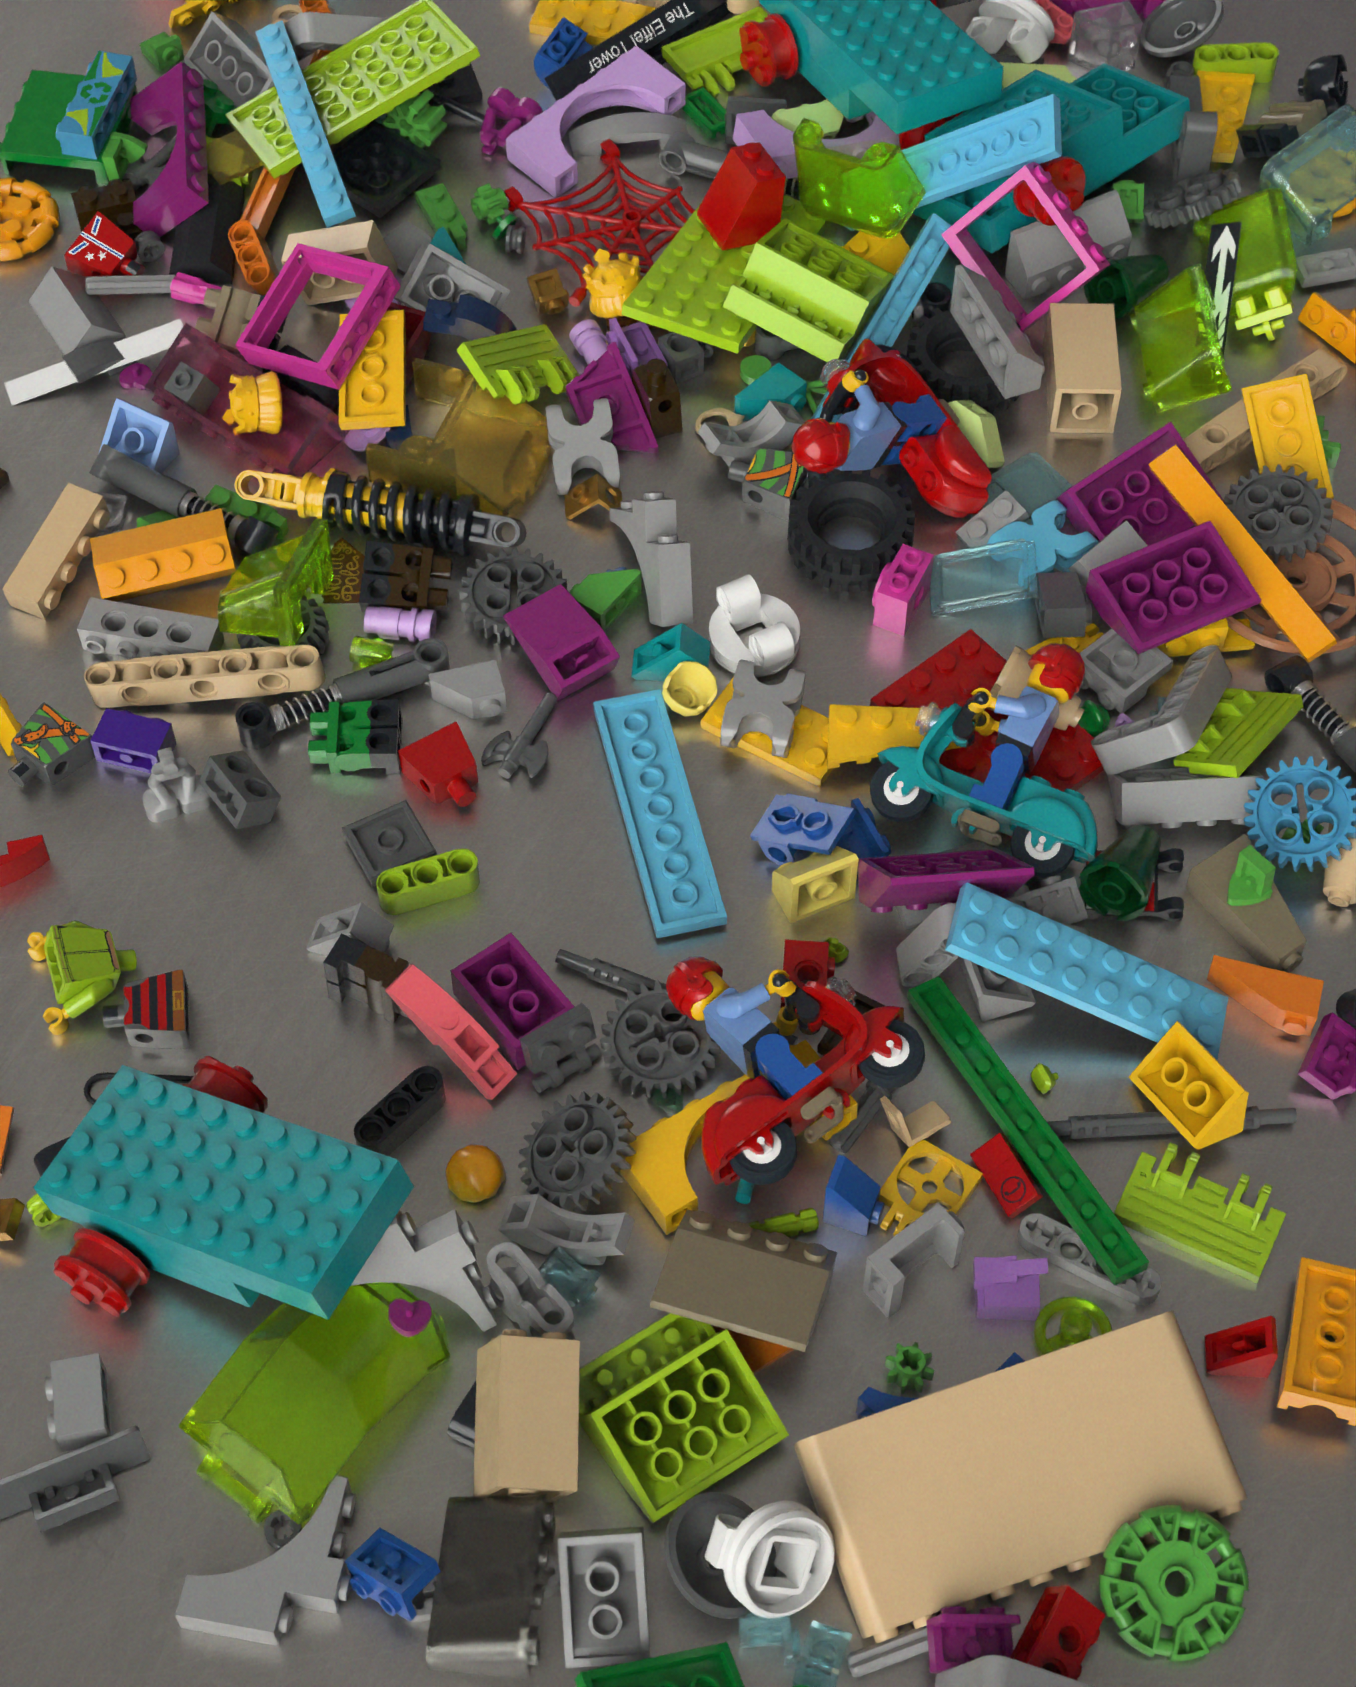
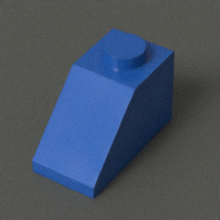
M839 1154L826 1186L822 1222L867 1236L871 1223L879 1224L885 1203L879 1201L881 1186L847 1157Z

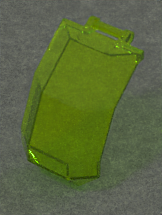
M379 1282L350 1286L329 1320L292 1305L282 1303L242 1341L180 1422L179 1428L208 1451L198 1466L196 1474L205 1482L212 1481L248 1511L247 1516L256 1524L261 1523L269 1515L274 1505L298 1525L310 1517L316 1502L365 1437L429 1373L449 1361L450 1351L443 1318L431 1308L430 1322L423 1331L412 1337H405L398 1333L389 1321L388 1309L390 1303L396 1299H404L408 1302L421 1300L400 1283ZM223 1462L260 1491L258 1497L222 1468Z

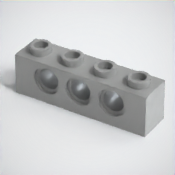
M93 597L89 598L77 627L84 650L97 654L118 655L126 659L221 651L224 643L220 619Z

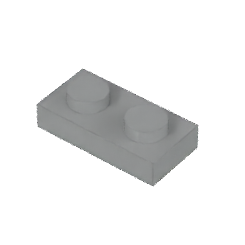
M1352 247L1295 257L1292 269L1302 288L1356 279V255Z
M1005 490L955 531L960 541L979 558L986 553V546L992 534L1014 521L1023 522L1029 516L1017 500Z

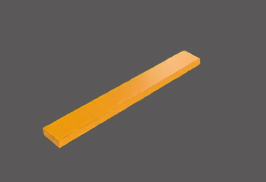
M1174 445L1148 464L1150 470L1196 526L1208 521L1212 522L1261 598L1259 604L1308 663L1337 644L1336 638L1177 445Z

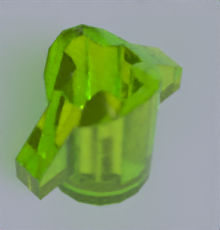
M355 636L351 643L349 660L350 662L358 663L359 667L364 668L393 658L394 644L376 637L369 639Z

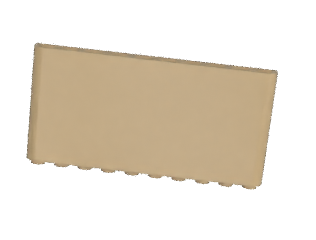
M1173 1311L1159 1314L818 1433L794 1444L818 1516L827 1524L832 1533L835 1545L834 1561L861 1637L864 1639L874 1636L876 1644L899 1636L897 1627L911 1621L915 1629L926 1626V1620L936 1617V1612L941 1611V1608L958 1606L966 1607L967 1611L978 1607L975 1598L990 1593L992 1601L1016 1593L1013 1585L1015 1583L1028 1579L1032 1587L1054 1579L1052 1570L1066 1565L1069 1573L1093 1565L1090 1556L1105 1552L1115 1532L1125 1522L1131 1524L1140 1517L1139 1513L1149 1508L1162 1505H1180L1181 1510L1193 1512L1194 1509L1205 1513L1217 1510L1221 1518L1243 1510L1240 1501L1248 1499ZM1181 1527L1182 1532L1188 1530L1187 1528ZM1150 1532L1142 1537L1145 1545L1156 1542V1539Z

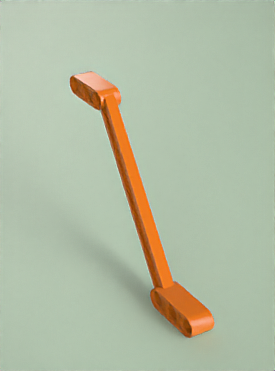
M299 0L302 12L336 14L328 0ZM315 51L310 64L326 56L332 51ZM296 166L287 174L280 175L275 179L263 167L240 221L234 223L228 232L229 241L244 278L259 295L265 296L279 274L270 249L264 239Z

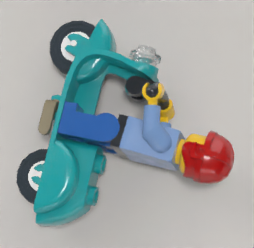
M1057 643L1043 646L1035 654L1031 655L1028 665L1032 671L1028 677L1027 686L1023 689L1019 698L1002 695L994 698L987 689L978 688L971 693L973 696L967 699L963 708L956 703L949 708L944 707L943 709L938 708V704L931 702L928 707L922 706L915 726L920 727L919 734L925 737L919 749L897 746L877 753L879 761L883 765L878 768L872 777L870 794L872 803L879 814L890 821L904 823L916 820L925 814L930 805L934 803L944 810L953 813L951 818L952 827L956 828L959 825L961 833L969 838L992 847H999L1002 843V838L997 834L998 831L1012 836L1010 843L1012 856L1034 867V876L1036 877L1056 876L1065 870L1072 860L1086 863V861L1091 862L1096 858L1098 848L1097 826L1089 804L1084 801L1085 796L1072 789H1065L1063 792L1052 788L1049 781L1038 776H1031V779L1025 778V773L1031 774L1058 719L1059 704L1072 700L1074 694L1078 693L1085 676V664L1080 653L1071 646ZM987 707L994 708L995 713L1009 716L1007 719H1001L999 722L995 721L984 710ZM974 729L982 736L991 735L994 731L998 732V738L995 742L996 748L993 750L990 758L992 766L985 782L950 770L939 763L941 755L952 741L959 747H970L975 741Z

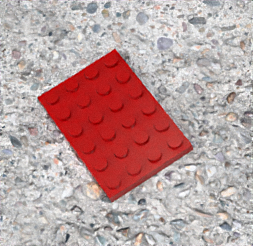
M970 629L870 699V706L943 709L944 707L949 708L956 703L963 708L967 699L973 696L971 693L975 689L985 688L989 692L992 690L1007 660ZM988 709L984 710L995 721L999 722L1001 719H1007L1009 716L995 713ZM1078 723L1075 728L1068 725L1065 731L1053 728L1031 774L1025 773V778L1031 779V776H1038L1049 781L1052 788L1063 792L1065 789L1077 791L1104 771L1091 745L1094 737ZM974 729L975 741L970 747L945 750L939 759V763L950 770L985 782L992 766L990 758L993 750L996 748L995 742L998 738V732L994 731L991 735L982 736Z

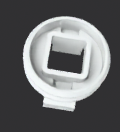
M985 0L979 7V17L973 18L965 32L989 54H996L1004 44L1013 49L1023 63L1036 61L1045 52L1049 42L1055 36L1052 19L1034 0Z
M749 574L717 587L716 600L719 606L712 614L709 622L710 651L716 661L733 673L736 671L739 660L755 662V677L771 675L787 667L797 655L800 644V623L793 609L784 601L774 596L760 593L757 583ZM762 622L766 628L749 636V649H747L736 632Z
M777 1501L760 1507L744 1520L727 1514L717 1515L704 1557L715 1568L724 1570L728 1589L749 1611L765 1618H781L805 1608L823 1590L833 1568L835 1545L827 1524L809 1508L793 1501ZM775 1541L780 1542L774 1565L787 1576L786 1578L763 1576L773 1542Z

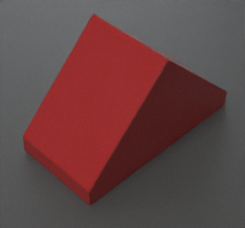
M1270 1315L1205 1335L1207 1373L1220 1376L1268 1378L1278 1357L1276 1318Z

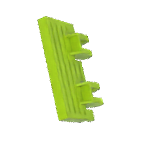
M761 6L753 8L663 46L662 57L692 90L704 87L715 98L720 93L716 80L725 90L731 91L736 85L730 72L734 73L743 69L740 62V54L742 53L740 28L748 21L763 22L768 14Z
M546 324L466 341L456 349L483 391L489 390L494 399L506 395L507 398H510L512 404L515 405L525 403L526 400L528 402L537 400L540 393L539 388L544 387L546 384L551 388L553 394L566 392V386L576 376H579V373Z
M1226 688L1210 717L1211 721L1206 725L1198 742L1187 752L1177 755L1173 760L1174 766L1188 767L1191 774L1239 778L1304 707L1301 694Z
M1169 1143L1156 1174L1151 1171L1157 1157L1142 1151L1114 1211L1121 1224L1257 1284L1286 1216V1213L1271 1207L1266 1220L1260 1219L1273 1186L1265 1183L1260 1188L1256 1205L1252 1208L1240 1202L1250 1184V1176L1242 1173L1227 1205L1223 1202L1229 1189L1198 1176L1193 1189L1187 1187L1200 1159L1199 1154L1192 1152L1188 1156L1182 1176H1178L1168 1171L1178 1153V1145Z

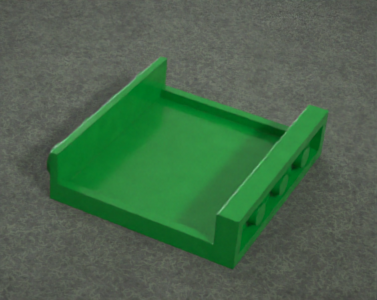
M32 70L28 81L23 83L21 98L14 105V115L11 122H8L6 125L3 142H0V161L2 162L4 173H10L14 161L90 169L95 171L97 184L108 185L109 179L102 155L112 132L128 135L133 123L131 119V98L138 94L136 83L97 160L62 154L60 141L56 138L57 125L59 122H62L68 103L73 101L77 93L78 84L83 82L86 75Z

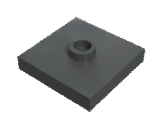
M407 800L342 827L343 836L372 887L376 886L378 876L387 869L437 855L435 848Z

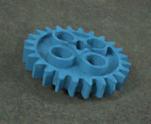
M1295 756L1292 767H1287L1281 760L1279 761V772L1276 773L1271 768H1266L1269 778L1267 781L1258 777L1255 779L1256 785L1260 789L1259 791L1248 790L1249 798L1254 801L1244 804L1245 812L1253 814L1244 818L1245 826L1253 827L1247 832L1250 840L1258 839L1254 845L1256 851L1260 852L1267 849L1265 858L1269 862L1278 856V865L1281 869L1286 866L1288 861L1292 862L1294 872H1298L1301 863H1306L1309 871L1313 872L1314 862L1319 861L1324 868H1328L1327 857L1331 855L1334 859L1340 861L1339 849L1343 848L1351 851L1352 845L1348 837L1356 838V828L1353 827L1356 826V801H1353L1356 799V788L1348 789L1352 784L1351 776H1346L1340 779L1342 773L1340 766L1335 767L1329 772L1326 759L1321 762L1319 767L1314 765L1313 756H1309L1306 765H1301L1298 757ZM1299 784L1304 787L1310 832V843L1308 844L1303 842L1296 789ZM1316 789H1325L1329 792L1328 796L1322 800H1314L1310 797L1311 793ZM1280 794H1288L1293 797L1286 805H1277L1273 802ZM1323 822L1334 826L1333 830L1325 835L1314 831L1316 826ZM1287 827L1297 831L1296 835L1288 840L1278 837L1279 832Z

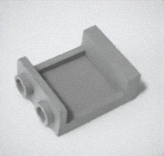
M938 1203L867 1257L862 1291L888 1319L900 1310L905 1277L934 1254H939L951 1268L959 1263L965 1234L964 1225L960 1218L952 1211L947 1212Z

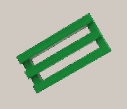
M704 87L686 94L685 105L681 108L712 140L717 137L718 132L721 135L725 134L726 109ZM699 97L706 105H703L697 98ZM711 110L720 118L721 122L711 113Z

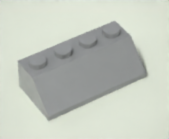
M212 11L183 61L191 69H196L203 79L216 83L218 89L226 97L230 98L238 108L275 85L260 44L237 21Z
M1116 190L1083 202L1081 207L1073 212L1076 217H1080L1086 223L1089 229L1088 234L1093 241L1104 248L1102 253L1106 258L1128 256L1132 234L1119 193ZM1036 221L1011 231L1005 278L1024 300L1041 295L1062 284H1067L1087 268L1057 225L1048 226Z
M962 264L955 266L950 312L1004 399L1040 389L1042 374L1045 372L1044 362L1031 348L1028 336L1025 333L1022 334L1016 324L1014 314L1006 309L1000 292L994 290L989 280Z
M1250 766L1239 778L1191 774L1188 767L1127 770L1108 775L1115 819L1121 825H1126V829L1134 825L1147 826V824L1161 823L1163 828L1182 827V822L1195 821L1198 826L1217 825V820H1231L1232 824H1245L1244 818L1253 815L1245 812L1244 809L1245 803L1254 802L1249 798L1248 790L1259 791L1260 789L1256 785L1255 779L1257 777L1263 779V775Z

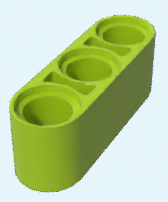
M1267 42L1201 45L1195 50L1192 64L1194 68L1193 73L1195 76L1197 71L1256 74L1254 83L1269 82L1275 74L1279 49L1274 44Z
M461 848L383 871L376 880L381 909L390 915H400L474 892L480 883L478 859L471 850ZM425 881H433L431 883H423Z

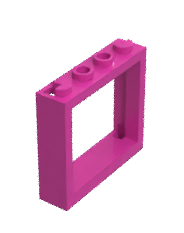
M1036 162L1022 167L941 234L962 265L987 278L994 290L1000 292L1003 304L1008 312L1011 311L1014 314L1022 333L1048 314L1050 303H1062L1110 266V263L1102 253L1104 248L1100 244L1095 243L1090 237L1088 226L1083 219L1078 216L1076 217L1070 209V202L1067 196L1055 188L1051 182L1049 171L1045 172L1040 164ZM1023 181L1028 184L1087 267L1029 314L1026 313L966 229Z
M297 243L235 346L251 365L339 390L401 285L388 266ZM313 272L365 285L319 363L267 349Z

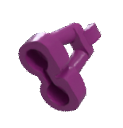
M496 88L488 98L489 108L486 109L480 130V141L485 144L482 147V152L492 156L498 149V146L504 147L506 145V138L512 132L523 127L533 117L543 112L541 106L529 97L519 99L505 88ZM496 118L509 121L501 130L494 129Z

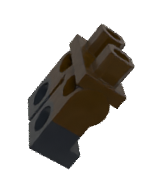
M367 541L363 565L364 573H362L359 597L361 611L365 612L367 606H386L402 608L411 611L412 608H419L420 612L423 609L447 610L449 590L434 588L432 585L433 578L451 580L452 559L435 555L433 548L423 547L422 549L413 546Z
M341 933L323 962L325 978L327 979L328 997L342 1003L346 995L368 1004L373 1012L384 1014V1019L395 1023L399 1015L409 1018L385 991L409 966V962L400 957L395 962L388 954Z

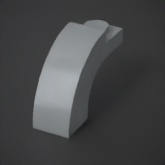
M770 400L758 415L743 424L724 426L704 422L698 433L705 441L707 450L716 456H721L728 467H730L733 460L750 464L756 449L759 448L785 449L792 443L793 435L798 427L802 426L805 422L791 404Z
M540 1194L510 1197L498 1231L518 1244L552 1258L578 1264L604 1265L606 1256L624 1255L635 1220L626 1212L600 1215L574 1213L550 1203Z

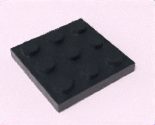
M374 120L333 152L350 200L380 218L441 169L439 158Z

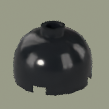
M1336 54L1317 58L1306 68L1304 78H1299L1298 81L1299 96H1304L1305 102L1322 99L1328 116L1341 115V111H1345L1348 81H1344L1342 72L1347 71L1344 56Z

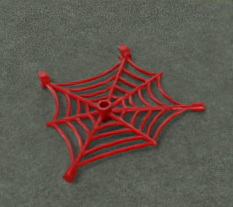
M610 139L600 143L601 148L606 152V154L600 156V159L608 165L607 168L593 182L580 190L565 196L536 202H524L521 193L514 186L504 190L505 196L510 200L508 201L507 210L514 212L520 209L535 226L537 243L533 244L532 249L534 251L544 250L560 256L570 263L579 275L581 287H577L569 298V303L574 307H578L587 296V283L582 276V271L574 260L563 252L551 247L559 245L571 249L581 255L594 268L592 260L583 250L569 244L570 242L577 241L596 253L598 249L585 240L593 237L604 243L608 248L609 261L615 260L610 259L613 254L624 252L644 257L645 261L639 260V265L647 266L650 269L654 264L651 257L665 244L673 240L683 227L677 226L667 217L661 207L667 204L672 213L684 224L687 219L675 209L670 200L677 196L691 214L695 211L682 196V186H678L675 189L650 183L632 173L620 161V151L617 145ZM613 167L614 177L595 196L580 203L561 208L547 206L585 193L607 176ZM620 168L637 182L668 194L662 197L632 186L622 179ZM617 182L619 191L610 201L595 209L583 212L574 211V209L597 201ZM625 187L641 196L657 200V202L653 204L639 200L626 193ZM621 197L622 203L615 210L604 216L595 214L612 206ZM628 199L638 205L645 206L648 208L646 210H643L639 207H636L635 205L629 203ZM624 208L622 219L613 218ZM528 209L544 212L552 227L553 240L542 242L541 228L537 219ZM657 210L669 225L658 224L650 215ZM550 213L565 217L569 225L570 236L558 238L557 226ZM570 217L582 219L586 232L575 234L574 225ZM645 218L648 220V222H641ZM588 220L601 222V227L590 230ZM640 229L656 230L644 241L640 235ZM622 230L618 237L612 233ZM665 231L674 232L648 252L646 245L654 237ZM600 235L610 237L614 243L611 245L606 238ZM631 243L638 245L640 251L618 249L621 244ZM641 268L640 273L646 274L649 269Z

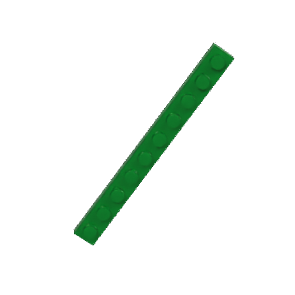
M937 976L909 989L907 994L908 1001L1115 1286L1147 1270L1149 1260L941 977Z

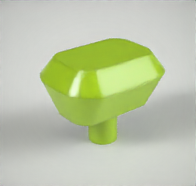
M828 937L823 941L829 942L828 957H835L836 963L842 962L848 956L849 949L840 943L837 938Z
M1040 1063L1036 1064L1031 1072V1078L1042 1094L1051 1090L1056 1084L1055 1080L1059 1079L1058 1073H1051L1048 1066Z

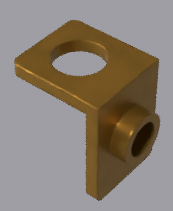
M597 473L569 490L567 495H564L565 517L571 520L598 503L609 511L610 508L621 507L622 492L620 489L611 486L606 479ZM606 490L612 494L615 505L607 498Z

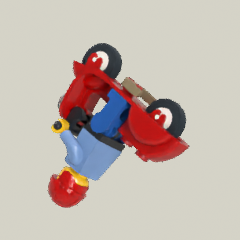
M864 339L852 356L850 364L845 359H833L823 366L820 380L830 394L823 404L820 418L807 420L802 426L798 427L793 435L791 448L797 464L803 466L808 471L819 474L829 473L834 469L840 471L872 470L881 465L902 464L914 480L921 497L942 514L954 518H965L967 514H977L982 509L989 497L986 488L992 480L991 472L957 426L960 422L959 418L944 399H938L906 355L892 347L875 345L871 340ZM842 413L843 415L839 420L833 423V416Z
M689 957L681 962L679 961L674 965V969L667 978V993L674 1007L682 1015H687L691 1020H705L709 1036L743 1073L749 1077V1079L738 1086L735 1094L724 1102L718 1101L714 1103L705 1113L701 1132L702 1152L706 1168L716 1185L724 1182L726 1186H729L740 1177L746 1182L757 1185L773 1184L785 1178L793 1169L798 1155L795 1136L806 1129L804 1131V1139L808 1143H813L838 1125L843 1119V1105L846 1108L850 1106L849 1095L857 1089L865 1078L874 1085L895 1088L912 1082L922 1070L925 1061L924 1042L917 1030L904 1022V1008L884 1006L861 1014L854 1007L853 998L856 997L855 990L844 978L839 980L831 976L827 979L826 986L814 981H808L803 989H801L794 981L788 978L789 975L786 971L777 969L770 974L768 984L763 985L760 983L745 992L739 993L736 989L730 988L722 979L723 969L716 961H711L704 957ZM776 992L779 996L785 998V1006L779 1010L776 1021L772 1023L756 1007L771 999L770 995ZM798 1025L803 1034L814 1035L819 1032L823 1025L841 1036L843 1040L815 1063L805 1068L790 1052L789 1043L782 1035H792Z

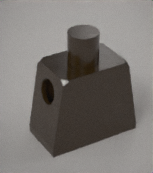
M652 359L647 364L633 369L632 383L655 438L658 439L683 431L680 392L666 363L661 359ZM658 406H660V408L663 407L664 411H659Z

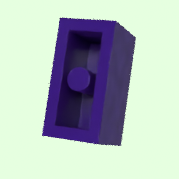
M109 708L105 709L90 740L96 761L150 774L152 766L160 762L157 751L171 747L173 752L177 744L172 723L160 718H147L135 715L127 710L118 711Z

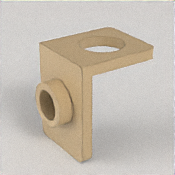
M886 1096L880 1098L892 1130L908 1147L930 1137L933 1133L951 1123L948 1114L934 1101L903 1118L898 1108Z

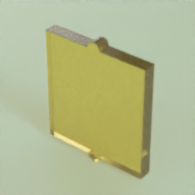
M237 130L219 139L214 138L212 142L206 144L207 170L220 185L238 177H245L246 173L263 166L262 161Z

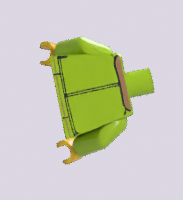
M77 920L70 921L61 926L51 925L49 931L46 932V936L39 932H33L27 938V942L30 945L27 952L35 961L47 959L57 1004H63L64 1006L61 1010L57 1007H50L44 1012L43 1018L47 1023L59 1018L57 1022L51 1024L48 1028L53 1035L63 1034L69 1026L67 1018H76L110 995L115 990L122 971H135L137 958L134 949L116 950L110 931L107 929H96Z

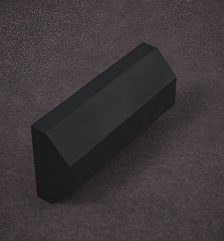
M207 174L209 203L177 225L169 274L176 275L177 272L202 278L209 284H232L236 256L229 241L228 232L231 226L240 221L242 217L245 198L244 190L223 174Z

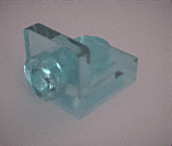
M812 1620L798 1656L792 1684L794 1686L801 1684L809 1687H836L840 1670L850 1646L852 1634Z

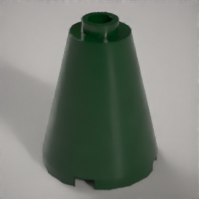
M1157 254L1106 258L1110 266L1084 285V293L1088 304H1114L1115 320L1123 318L1166 282L1169 274L1167 263Z
M1134 825L1084 867L1079 876L1081 882L1079 892L1089 907L1102 916H1106L1107 913L1117 915V920L1119 921L1136 919L1143 913L1149 901L1161 847V839L1156 831L1145 825Z

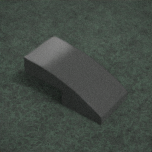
M123 338L95 342L62 356L78 383L81 384L125 359L114 345L115 342L123 340ZM138 360L114 368L107 372L110 376H113L119 373L120 371L124 370L129 365L138 362Z

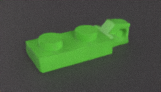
M441 183L416 191V202L433 231L436 233L438 228L444 227L458 251L466 249L465 238L467 236L465 232L468 231L466 220L445 185Z
M215 484L205 497V502L211 501L212 505L218 504L219 508H226L227 513L232 511L234 516L240 515L244 518L251 516L277 529L279 532L276 538L282 540L289 531L287 518L278 514L277 510L260 502L243 499L236 492Z

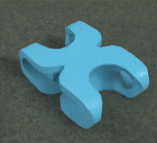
M1058 500L1051 501L1034 510L1031 515L1032 525L1022 521H1014L996 531L988 540L986 552L994 561L1002 562L1015 558L1026 562L1019 572L1017 584L1026 594L1035 592L1036 573H1052L1054 568L1062 572H1070L1068 568L1099 543L1087 531L1076 535H1067L1058 531L1064 526L1067 508Z

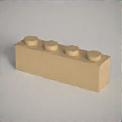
M71 483L66 485L2 588L10 606L44 620L49 612L58 606L62 591L67 583L72 582L75 578L77 567L82 558L91 551L90 538L96 537L100 529H104L109 521L110 512L103 496Z

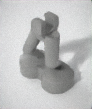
M171 747L158 750L160 762L152 766L148 779L149 788L143 794V806L147 818L152 822H162L178 817L180 815L179 809H182L186 814L209 808L213 803V799L199 783L201 775H197L196 770L183 757L174 758ZM182 776L179 783L173 786L165 785L162 782Z

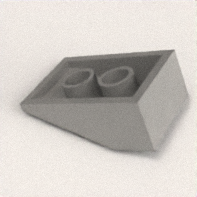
M422 242L400 283L401 287L394 299L408 307L426 312L428 299L458 303L460 294L483 300L501 310L511 290L434 245Z
M644 1527L561 1532L558 1537L566 1668L617 1665L650 1658Z

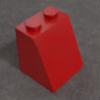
M760 142L731 147L697 210L698 218L722 251L756 244L757 241L780 223L786 176Z

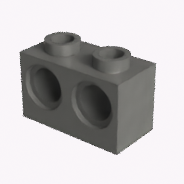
M244 750L209 756L199 781L236 829L270 823L281 799V795Z

